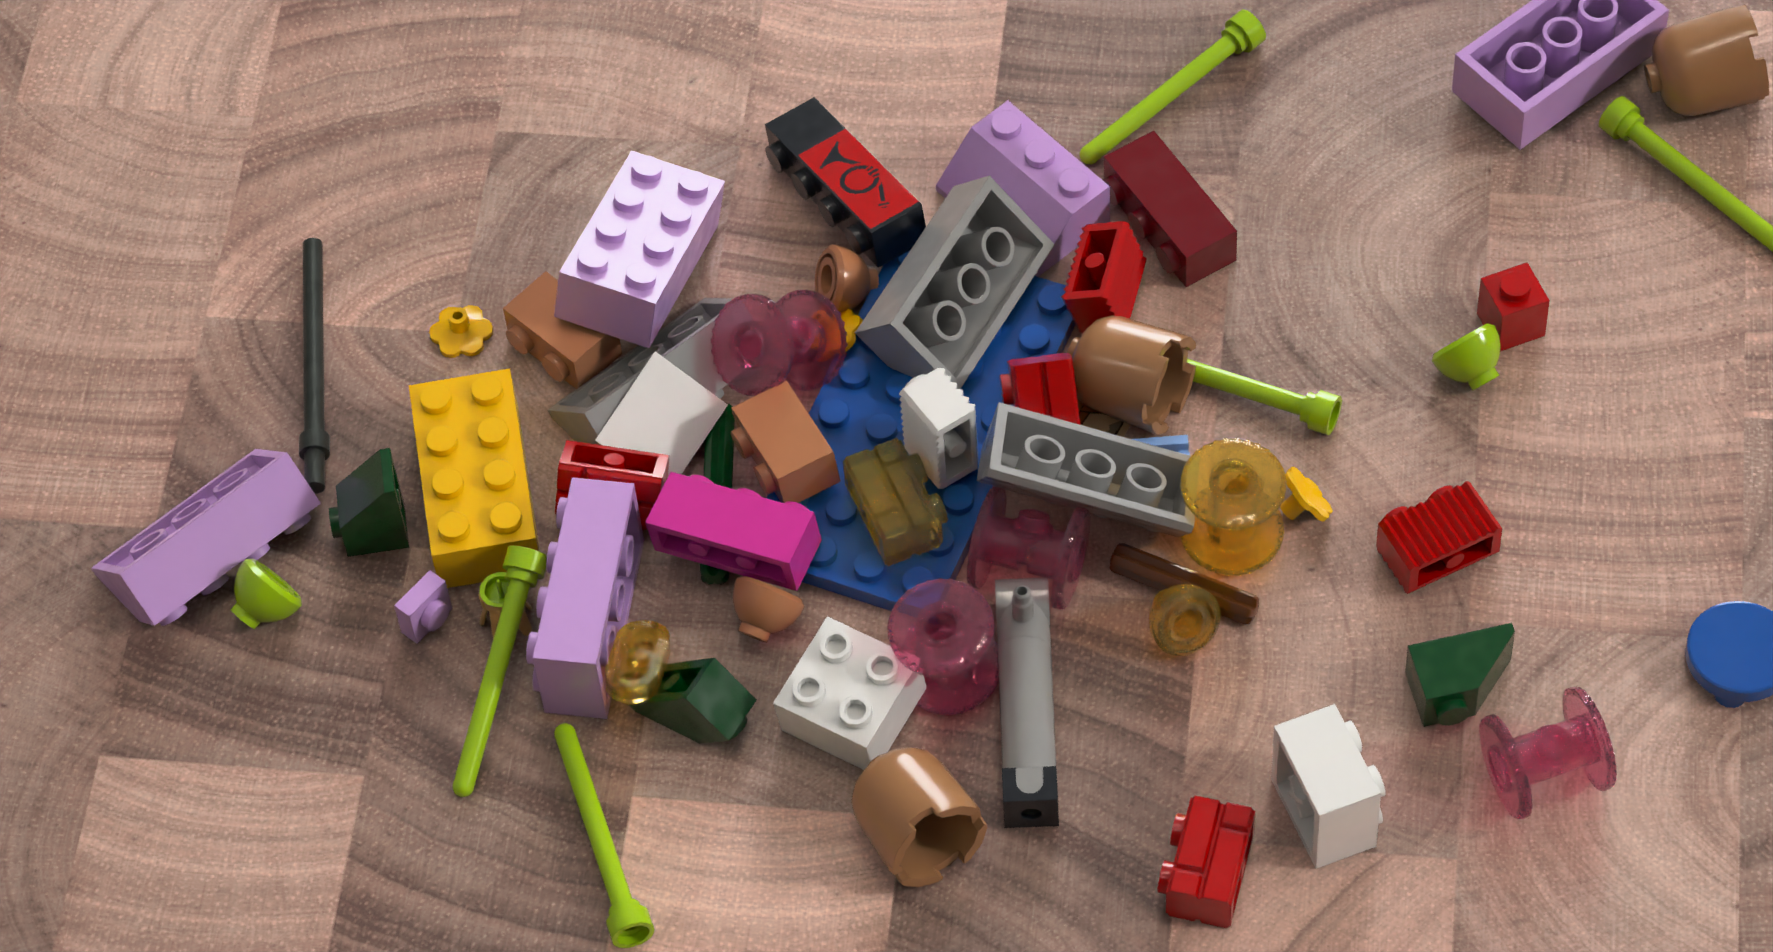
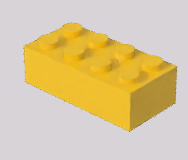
M510 368L408 385L431 556L436 575L446 581L447 588L480 583L493 573L507 572L503 568V563L508 546L516 545L540 551L518 403Z

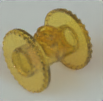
M1224 438L1223 440H1214L1212 443L1205 444L1199 450H1196L1186 462L1181 475L1183 500L1188 509L1195 515L1192 532L1181 536L1184 549L1197 565L1218 575L1242 576V574H1250L1262 569L1277 555L1284 538V522L1278 510L1286 493V476L1281 463L1269 449L1248 439Z

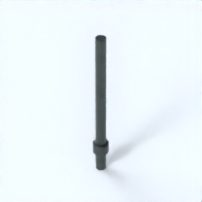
M307 238L303 241L304 431L299 435V457L304 461L305 480L313 492L318 494L325 490V460L330 456V436L324 428L323 243L318 238Z

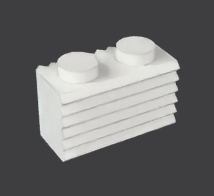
M937 368L928 374H921L911 379L899 393L901 396L899 400L902 402L900 405L902 410L900 412L903 414L901 416L903 419L901 424L904 426L902 428L904 431L903 442L905 443L903 447L936 487L944 489L978 467L975 404L969 403V397L963 396V390L957 389V383L951 382V376L946 375L943 368Z

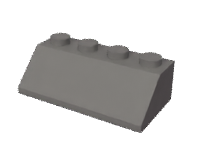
M991 176L953 186L855 333L889 368L913 378L921 374H928L937 368L945 369V374L951 376V382L957 383V389H961L1055 244Z
M704 298L660 329L650 348L640 345L636 346L549 408L548 412L552 419L575 441L601 445L595 439L655 351L715 396L722 398L724 395L723 387L736 378L738 381H741L757 373L764 366L761 360L775 351L745 299Z
M999 402L981 448L977 482L992 485L997 489L1010 490L1042 499L1051 504H1060L1092 513L1101 518H1110L1139 526L1151 532L1181 537L1190 534L1195 523L1200 458Z

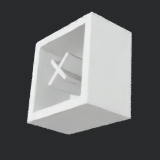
M827 616L776 697L773 705L782 731L864 770L875 757L888 752L927 687L919 659Z
M1335 704L1274 726L1272 782L1316 869L1376 847L1378 824L1383 822L1380 799L1385 796V787L1381 775L1374 765L1367 767L1360 753L1362 752V743L1355 725L1352 721L1344 722Z

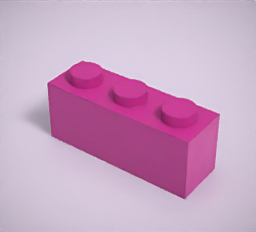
M670 472L645 522L654 550L742 576H748L794 591H798L822 541L814 512L802 504L792 501L781 503L763 498L755 491L747 488L735 490L714 484L711 480L701 475L685 476Z

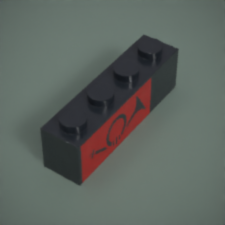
M815 97L765 124L769 145L765 147V152L772 167L778 173L784 171L792 179L794 187L803 199L811 198L827 224L831 227L837 225L845 233L849 245L858 255L864 253L879 268L912 249L926 228L922 204Z

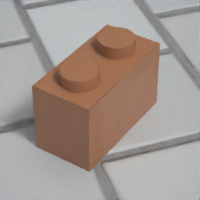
M545 271L503 307L507 326L506 337L518 352L522 354L529 352L538 359L553 379L559 382L565 380L577 389L622 355L620 339L554 317L558 280Z
M787 380L732 407L737 426L736 429L731 431L732 439L744 459L752 456L757 466L753 467L754 473L767 495L775 492L781 503L787 501L799 503L841 482L833 450Z

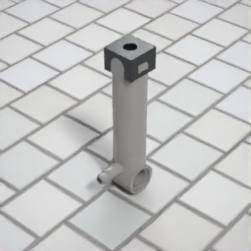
M1048 577L995 580L1004 828L1059 826Z

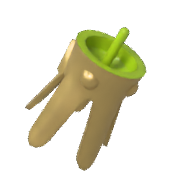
M496 572L487 576L482 581L480 593L478 594L483 608L479 624L480 626L485 624L489 611L493 639L509 585V581L505 579L506 572ZM526 600L525 606L531 610L532 607ZM524 610L519 629L523 635L529 636L530 632H532V627Z

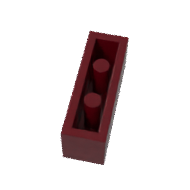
M1154 130L1104 156V179L1102 180L1110 186V203L1113 206L1119 205L1123 209L1136 236L1141 240L1146 238L1156 251L1159 263L1167 273L1171 274L1174 272L1183 285L1188 287L1236 261L1237 230Z

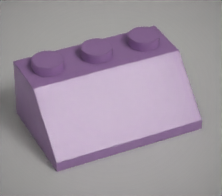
M1008 100L970 128L936 184V191L946 198L953 186L991 176L1055 244L1035 274L1037 277L1078 247L1077 243L1081 241L1079 235L1083 233L1082 227L1086 224L1110 222V186Z

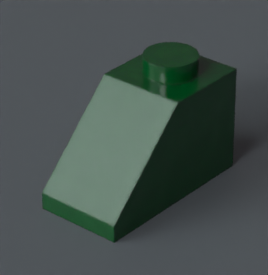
M380 449L336 485L338 507L329 508L333 538L342 537L348 557L409 548L405 503L391 449Z
M1512 623L1408 645L1405 674L1423 727L1439 723L1445 726L1455 725L1464 721L1467 717L1477 714L1511 660L1515 635Z
M716 658L657 665L629 706L635 712L702 744L729 741L735 738L746 726L748 720L746 715L757 699Z

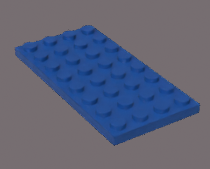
M910 250L883 265L878 275V288L870 290L858 314L863 320ZM1034 276L960 390H963V396L969 397L970 404H975L978 462H980L981 448L999 402L1003 403L999 375L1009 374L1007 361L1063 353L1076 325L1061 298L1065 294L1063 288L1067 285ZM856 334L854 345L848 351L838 354L809 411L810 417L834 452L841 482L799 502V504L814 512L822 539L802 582L934 625L998 489L992 485L977 482L979 463L976 470L946 488L938 489L903 447L905 445L903 442L904 431L902 430L904 426L901 424L903 422L901 418L903 414L900 412L902 410L900 407L902 402L899 400L901 398L899 393L913 377L889 368ZM775 492L766 497L767 499L780 502Z

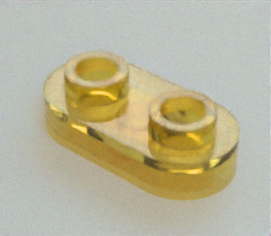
M638 620L624 625L618 631L605 667L606 691L611 698L627 705H637L651 699L658 692L670 657V634L664 625L650 620Z

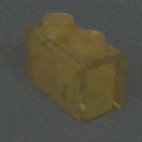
M895 438L876 445L871 451L866 449L845 458L843 461L845 485L884 564L890 566L911 558L914 553L919 555L940 547L941 543H943L942 524L948 522V517L939 494L929 495L923 484L928 481L923 462L917 453L908 455L902 441Z

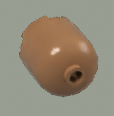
M1732 6L1664 28L1656 36L1652 46V63L1644 65L1645 77L1651 94L1660 92L1664 103L1673 112L1684 116L1700 115L1752 104L1769 96V79L1765 58H1754L1749 39L1758 36V31L1747 6Z
M1112 315L1098 319L1083 332L1081 337H1075L1072 340L1067 351L1073 359L1077 399L1094 411L1156 435L1166 433L1169 427L1164 422L1170 411L1181 413L1191 390L1196 366L1187 363L1188 351L1192 352V350L1196 349V342L1190 336L1122 316Z
M903 747L875 757L857 779L852 792L851 803L857 823L887 869L897 877L903 886L922 887L939 882L943 879L942 874L939 872L941 869L949 866L958 857L963 864L967 863L983 843L987 824L981 817L980 808L944 764L927 750Z

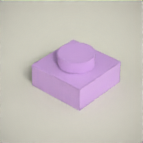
M431 570L394 605L401 633L416 644L429 631H435L440 628L452 609L446 581Z

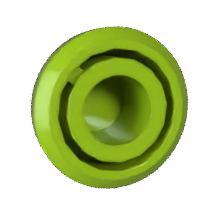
M1487 323L1437 351L1432 357L1433 364L1446 377L1458 382H1468L1472 391L1500 376L1495 368L1500 356L1501 346L1495 325Z
M245 559L235 577L234 593L236 603L231 608V611L249 627L256 629L261 622H277L286 619L302 606L300 595L275 572L255 559Z

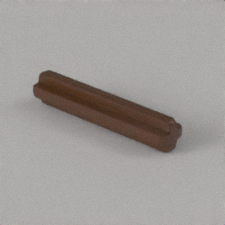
M1119 543L1112 553L1110 570L1116 574L1245 625L1250 624L1257 614L1259 608V598L1257 595L1125 543Z

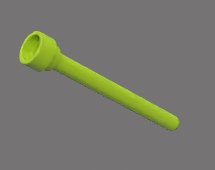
M1244 9L1225 22V29L1221 32L1222 38L1087 143L1080 150L1079 156L1081 161L1089 165L1094 164L1233 53L1241 54L1243 51L1249 53L1266 39V33L1260 21L1251 12Z
M1620 96L1605 109L1598 123V126L1615 140L1622 138L1624 141H1629L1631 139L1773 252V226L1644 125V117L1640 115L1641 110L1637 105L1625 96Z
M1187 358V363L1196 366L1193 382L1300 415V421L1307 423L1308 429L1325 435H1330L1337 423L1342 405V397L1320 390L1317 394L1308 392L1305 396Z
M510 545L507 549L503 568L507 570L505 579L509 581V585L453 782V791L459 797H467L474 790L530 587H536L537 580L543 579L546 572L547 555L531 548Z
M561 723L556 727L554 736L612 905L606 920L612 943L619 948H631L643 944L653 936L655 931L649 911L645 906L640 905L638 900L632 899L576 731L571 724Z

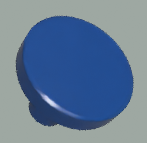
M1746 601L1720 603L1701 613L1689 630L1685 648L1688 669L1697 683L1713 694L1720 705L1735 708L1741 706L1744 702L1758 701L1773 695V611L1764 606Z

